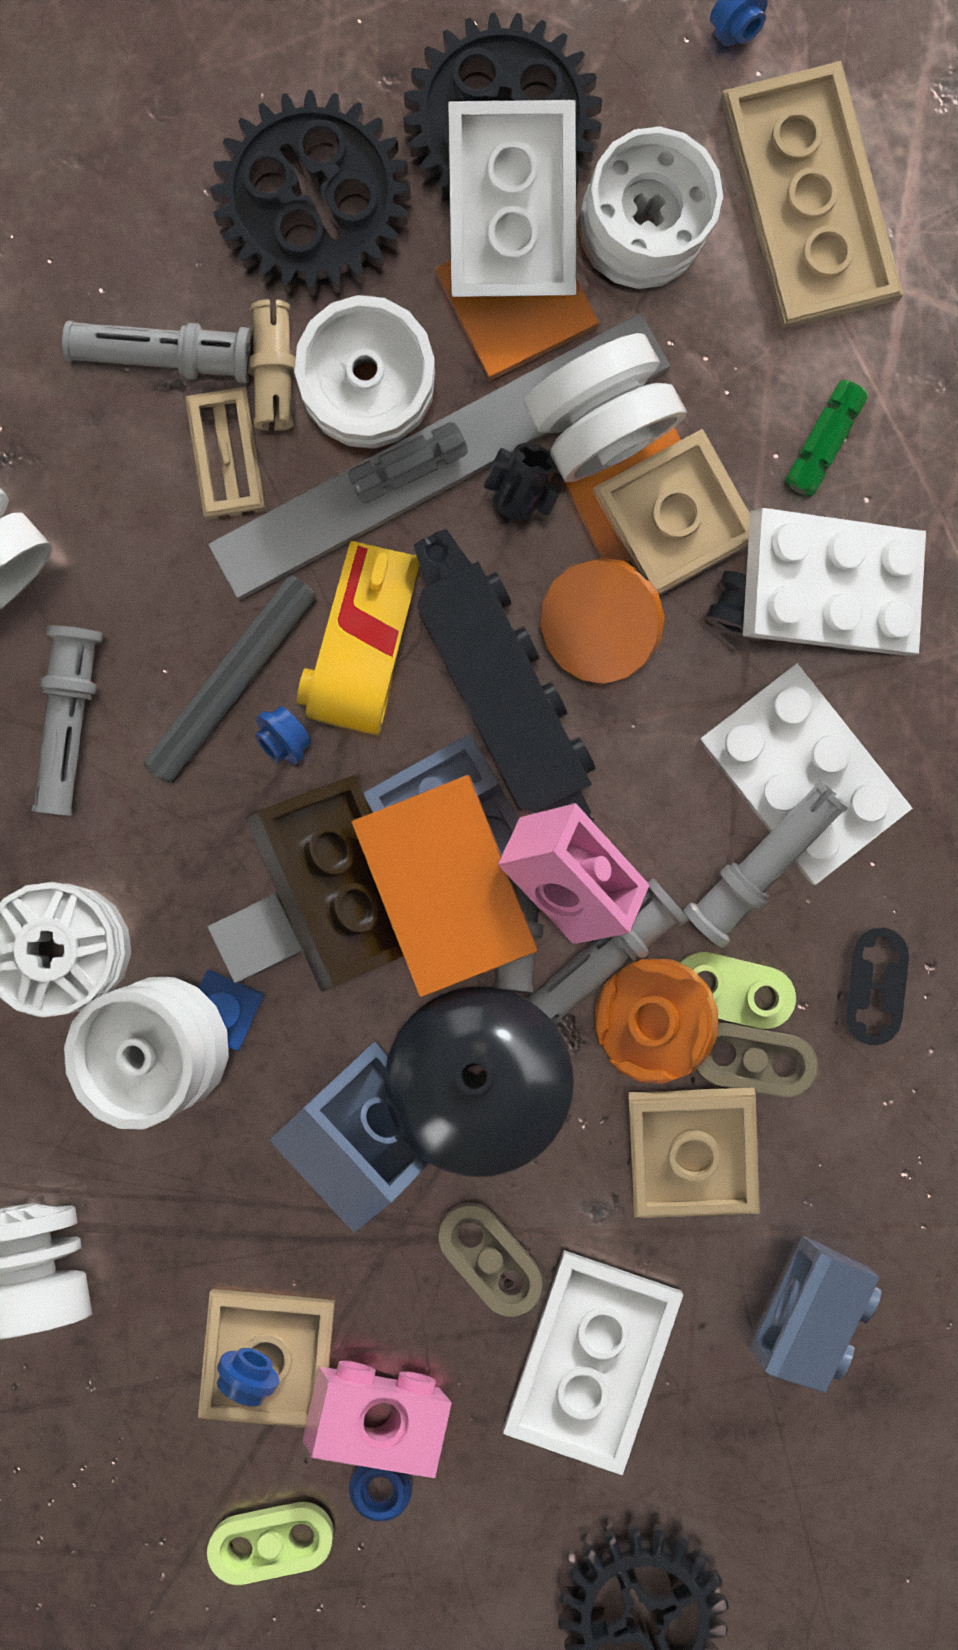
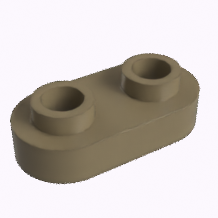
M719 1022L718 1036L714 1045L719 1042H728L733 1048V1057L727 1064L717 1065L712 1060L710 1053L709 1057L696 1069L704 1079L715 1085L730 1088L754 1087L757 1093L779 1097H794L805 1092L813 1084L818 1072V1061L813 1048L805 1040L795 1035ZM780 1053H789L794 1060L793 1070L785 1076H778L773 1070V1060Z
M463 1203L453 1207L446 1213L439 1228V1245L448 1261L495 1313L502 1316L515 1317L529 1312L537 1304L542 1293L541 1272L531 1256L487 1207L478 1203ZM466 1223L478 1225L482 1231L481 1239L472 1245L463 1243L458 1237V1231L462 1225ZM506 1271H516L521 1275L523 1282L518 1290L508 1292L500 1287V1276Z

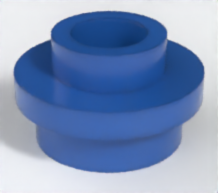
M718 0L710 14V23L715 27L716 38L725 46H731L738 42L743 44L752 40L765 24V11L768 0Z
M279 706L272 713L263 711L256 717L260 731L255 734V739L262 750L274 762L279 763L285 759L290 764L297 765L304 759L303 751L311 745V739L304 727L291 712Z
M241 1348L238 1351L225 1352L217 1365L219 1373L217 1386L219 1390L232 1401L245 1406H259L263 1403L265 1397L274 1394L279 1384V1376L272 1368L271 1360L263 1353L251 1348Z
M357 1466L349 1484V1495L354 1508L363 1517L372 1521H388L399 1516L408 1506L412 1493V1482L409 1474L364 1466ZM377 1477H384L391 1482L393 1490L385 1497H378L370 1491L369 1483Z

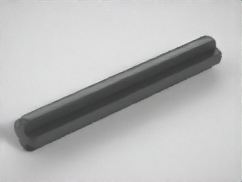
M295 576L287 577L145 758L144 766L149 772L166 783H170L176 778L313 603L316 595L312 588Z

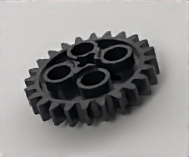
M492 12L488 19V30L479 31L473 20L467 18L465 19V37L461 40L449 30L443 31L444 53L429 46L424 49L425 62L430 70L412 68V84L419 90H411L404 93L405 108L416 112L403 117L404 131L408 134L418 135L409 142L411 157L427 156L420 165L423 179L441 174L438 182V194L441 197L450 193L449 102L532 101L535 99L528 97L522 90L531 82L540 81L546 83L553 90L549 97L536 100H575L576 160L592 162L595 148L586 140L600 138L602 123L590 117L601 113L602 98L588 95L596 88L597 76L595 73L578 75L584 66V52L579 51L567 57L564 55L568 35L562 33L551 42L545 40L546 21L543 20L536 24L531 33L523 31V20L520 13L515 14L510 28H501L496 13ZM472 72H482L491 77L493 82L484 89L474 90L462 83V79ZM576 162V183L578 184L581 180L582 170Z
M308 90L303 107L295 108L291 98L285 93L282 94L281 98L282 112L274 114L262 102L258 105L262 121L260 124L255 126L246 119L240 118L238 120L244 137L242 142L230 138L223 140L225 151L233 160L214 161L213 167L216 176L226 181V183L211 186L210 192L215 202L226 205L218 208L213 214L218 226H232L223 235L227 248L233 249L244 245L238 256L240 264L244 269L254 265L259 260L261 261L258 272L261 282L266 284L279 272L282 273V284L285 292L290 293L297 279L301 278L305 279L310 296H315L319 279L328 278L331 287L337 293L341 291V274L347 271L359 283L364 281L361 263L365 260L379 268L384 266L383 255L379 249L380 244L392 248L399 246V236L390 225H407L409 221L408 211L397 205L411 200L410 185L397 182L408 175L407 161L391 160L399 152L396 137L379 141L384 131L383 120L380 117L371 120L366 125L362 124L364 113L361 103L357 102L344 114L341 112L338 94L333 93L326 107L323 108L317 107L313 90ZM321 142L331 143L338 148L336 155L324 162L314 161L307 156L310 148ZM288 147L293 150L310 186L315 192H321L326 213L342 233L339 239H332L313 201L307 194L302 195L297 174L281 154L284 148ZM269 172L278 173L285 178L283 185L278 190L270 193L261 192L254 187L257 179ZM350 194H360L369 200L367 208L355 215L346 214L340 211L337 206L345 196ZM299 224L309 225L316 230L314 238L309 243L301 246L292 245L284 239L287 231Z

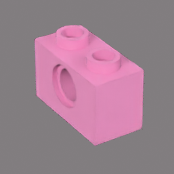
M576 803L520 817L498 863V866L572 944L630 933L649 887L647 881Z
M340 1361L337 1369L319 1366L302 1439L312 1458L430 1478L436 1477L452 1402L439 1387H435V1379L413 1372H400L398 1380L375 1376L376 1370L374 1368L351 1361ZM379 1403L392 1405L391 1415L383 1425L376 1428L364 1426V1417L372 1406Z

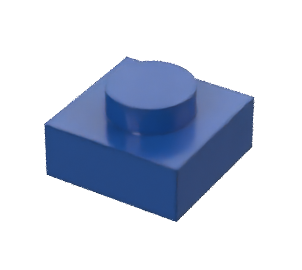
M207 969L199 989L216 1005L227 1029L228 1047L240 1051L266 993L241 982L234 983L232 978L212 969Z

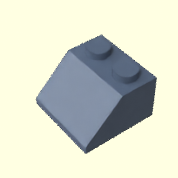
M373 1042L269 1139L273 1146L354 1233L391 1204L429 1164V1162L421 1158L409 1147L393 1123L385 1096L384 1080L388 1055L376 1042Z
M802 1235L749 1347L763 1370L774 1377L826 1393L832 1379L840 1381L851 1364L855 1348L849 1343L859 1321L865 1324L868 1323L878 1306L881 1289L877 1288L876 1285L880 1276L869 1267Z

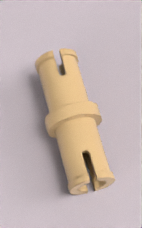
M270 299L259 300L250 305L253 325V355L247 359L248 374L254 376V427L268 431L269 422L274 420V431L286 430L294 426L291 403V376L295 374L296 357L290 354V304L282 300H276L275 310L270 312Z

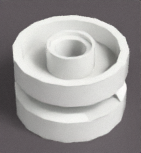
M357 295L331 303L309 321L297 344L294 373L308 414L325 434L347 446L374 449L400 441L420 425L433 400L435 359L426 331L408 310L386 298ZM367 362L377 365V373L370 380H360L353 374V369L359 364Z
M635 333L623 336L591 350L552 373L535 386L524 398V406L538 432H563L555 440L550 455L565 482H574L589 477L622 462L660 439L685 419L687 411L672 384L652 383L644 386L647 379L660 365V361L645 334Z
M148 977L90 1001L71 1022L64 1045L66 1075L76 1098L95 1118L119 1129H147L205 1100L221 1082L229 1057L227 1029L216 1005L198 987L175 977Z

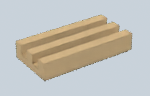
M240 387L185 396L205 519H218V516L228 514L230 516L243 515L242 512L254 511L255 513L267 511L247 388ZM236 403L250 496L242 498L239 495L225 405ZM206 407H213L227 500L217 502L201 409Z

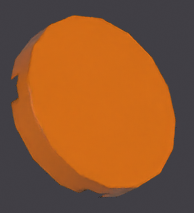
M596 558L569 567L552 582L542 601L540 627L546 648L562 669L580 680L606 684L628 678L649 662L662 641L665 615L659 593L649 580H645L640 573L635 571L636 568L622 560Z
M641 959L623 967L603 985L595 1005V1034L600 1046H604L606 1053L611 1058L609 1061L620 1073L638 1082L664 1084L692 1074L709 1057L718 1036V1008L710 987L692 968L672 959Z

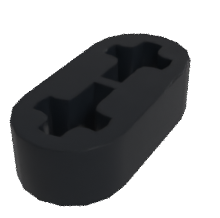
M885 927L868 928L858 933L852 940L848 951L841 1012L842 1024L847 1034L854 1040L868 1045H882L892 1040L899 1032L903 1018L909 951L903 937L896 931ZM877 937L884 939V948L894 951L893 963L882 964L879 983H872L873 962L863 959L864 947H874ZM871 989H878L877 1010L887 1013L886 1024L875 1025L873 1034L867 1035L866 1024L856 1021V1013L858 1009H868Z

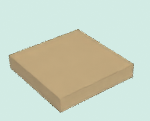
M703 429L593 488V494L634 568H636L635 570L645 580H649L659 595L748 547L750 513Z
M754 1087L629 1092L634 1218L760 1214L756 1094Z
M212 1289L209 1293L198 1418L305 1428L319 1366L327 1368L330 1366L335 1300ZM241 1348H251L266 1355L273 1364L272 1368L279 1376V1384L274 1394L265 1397L263 1403L259 1406H245L226 1397L217 1386V1379L219 1377L217 1365L225 1352L238 1351Z

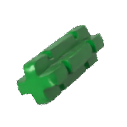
M843 379L834 389L827 402L830 408L825 407L800 451V454L803 456L802 459H796L786 477V484L794 491L811 497L818 490L826 475L823 469H829L854 424L851 418H857L868 399V392L863 387Z

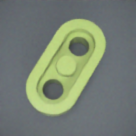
M695 952L679 961V963L692 968L697 974L702 971H708L714 976L716 984L712 995L718 1008V1019L759 1029H771L783 1024L793 1013L796 1004L794 986L783 972L775 968L710 952ZM762 986L771 987L776 995L774 1005L767 1010L759 1009L754 1002L755 992Z
M295 1502L234 1515L223 1520L215 1528L207 1547L208 1563L213 1573L219 1579L232 1585H245L310 1571L321 1565L330 1553L334 1537L333 1524L328 1514L321 1507L310 1502ZM306 1524L313 1530L314 1537L305 1543L298 1542L293 1538L291 1529L295 1525ZM236 1537H244L250 1541L252 1552L247 1555H238L231 1549L230 1541Z

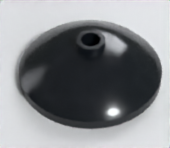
M467 987L453 990L432 999L419 1008L406 1021L397 1034L390 1049L385 1068L384 1082L387 1106L393 1123L401 1137L413 1151L430 1164L444 1171L466 1177H492L506 1174L536 1159L551 1145L562 1130L573 1099L574 1073L571 1056L556 1025L539 1007L515 993L492 987ZM472 1066H481L487 1072L485 1084L477 1089L468 1088L464 1083V1074Z

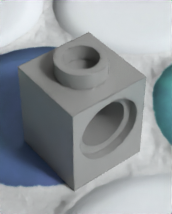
M277 893L207 926L234 983L242 982L303 952Z

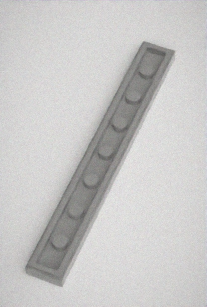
M642 313L635 315L209 543L208 545L239 601L349 543L350 540L353 541L491 467L500 448L513 453L518 444H534L552 434L537 431L524 406V398L535 386L552 373L591 350L623 336L635 333L645 334L660 361L659 368L647 379L646 383L668 372L671 365ZM454 422L458 426L467 444L468 453L465 457L448 465L442 460L436 463L438 470L396 490H393L391 485L383 488L385 495L369 503H362L357 498L348 476L352 468L367 461H370L372 466L380 463L378 456L421 435L424 436L425 440L433 437L431 434L432 430L446 423Z

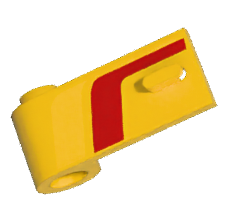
M350 540L315 670L304 668L298 688L296 704L306 706V719L379 736L390 696L393 669L420 570L415 555Z

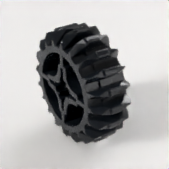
M631 1523L627 1526L629 1541L618 1544L615 1533L612 1530H607L603 1533L607 1549L601 1554L591 1544H586L582 1548L583 1557L590 1566L589 1568L573 1563L568 1566L567 1577L576 1586L562 1587L559 1589L558 1594L559 1602L570 1608L558 1614L559 1629L572 1632L564 1640L565 1650H615L606 1644L610 1641L615 1646L629 1641L636 1642L645 1647L646 1650H718V1647L710 1639H719L727 1636L728 1628L726 1622L717 1617V1615L729 1609L728 1601L724 1594L714 1592L722 1584L718 1570L703 1571L709 1561L703 1549L694 1550L686 1555L689 1542L687 1536L682 1533L674 1536L668 1546L664 1545L665 1532L663 1526L655 1524L650 1530L649 1540H641L638 1525ZM645 1566L663 1569L675 1575L681 1581L673 1584L668 1579L660 1583H650L639 1576L635 1567ZM616 1575L621 1590L618 1600L610 1607L604 1609L605 1616L591 1622L592 1607L599 1591ZM631 1589L635 1591L639 1602L644 1603L645 1607L652 1611L653 1617L651 1621L655 1634H651L646 1621H642L637 1613H633L632 1607L634 1602ZM693 1603V1613L688 1628L683 1636L669 1648L665 1637L668 1625L671 1621L683 1615L681 1608Z

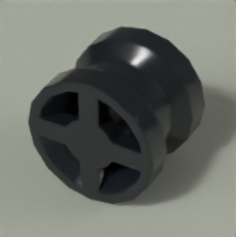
M724 571L719 583L722 594L718 602L710 605L705 619L713 625L737 636L762 641V638L743 636L746 575L734 571Z

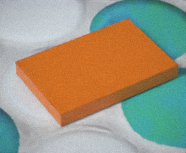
M470 775L463 776L351 821L420 998L539 951L511 878L498 866L502 855Z

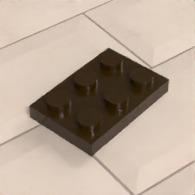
M356 775L257 810L245 817L320 992L404 956L351 822L372 813Z

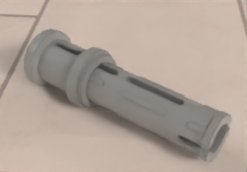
M68 320L63 329L62 352L65 361L79 360L177 368L179 374L184 375L186 379H196L201 373L235 376L238 383L247 384L251 377L248 374L247 359L253 355V332L251 327H240L238 332L202 330L199 323L191 322L183 325L180 331L132 326L76 323Z
M47 625L46 635L52 638L47 676L40 678L39 687L42 688V694L48 696L42 743L40 746L34 805H32L31 811L72 816L71 806L79 757L85 700H91L92 695L96 693V685L91 682L95 645L102 643L103 633L82 628Z
M818 780L815 787L740 865L735 862L731 865H726L720 871L722 879L698 904L691 902L685 907L684 912L686 916L708 939L719 947L724 948L731 941L729 933L753 908L761 910L767 904L766 900L769 897L767 890L842 812L849 808L848 805L840 797L837 798L835 796L836 793L829 786Z
M654 878L647 882L649 887L630 933L593 941L549 978L535 993L533 992L526 998L539 1007L555 1025L629 960L633 959L636 962L639 959H645L649 955L648 947L677 923L683 926L689 921V918Z

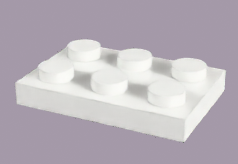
M575 100L449 102L452 297L576 295Z
M768 508L750 511L743 636L902 656L919 654L926 531Z
M798 663L698 740L770 833L815 787L818 780L829 786L836 793L835 796L837 798L840 797L848 805L849 808L842 812L794 862L811 885L818 884L913 809Z
M563 1250L503 1426V1434L623 1475L683 1298L682 1291Z

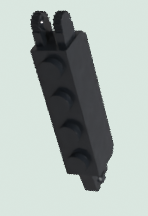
M447 529L438 531L420 540L413 546L426 588L422 589L417 604L418 614L517 810L531 815L576 803L594 823L595 818H591L590 814L592 812L582 792L589 789L592 785L587 774L595 771L596 767L582 739L577 737L571 741L569 740L559 720L568 715V712L552 681L543 686L541 685L531 665L540 660L528 632L524 626L515 631L513 630L503 610L512 605L497 572L495 571L486 576L479 561L471 564Z

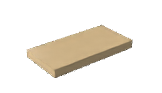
M838 61L723 90L721 100L782 330L900 300L903 296V290L842 62Z

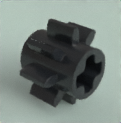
M521 443L515 447L513 453L504 448L499 449L484 483V488L495 491L492 501L499 512L511 519L526 521L533 518L537 510L546 516L551 514L561 493L560 490L564 479L561 474L555 473L557 466L547 449L533 443Z

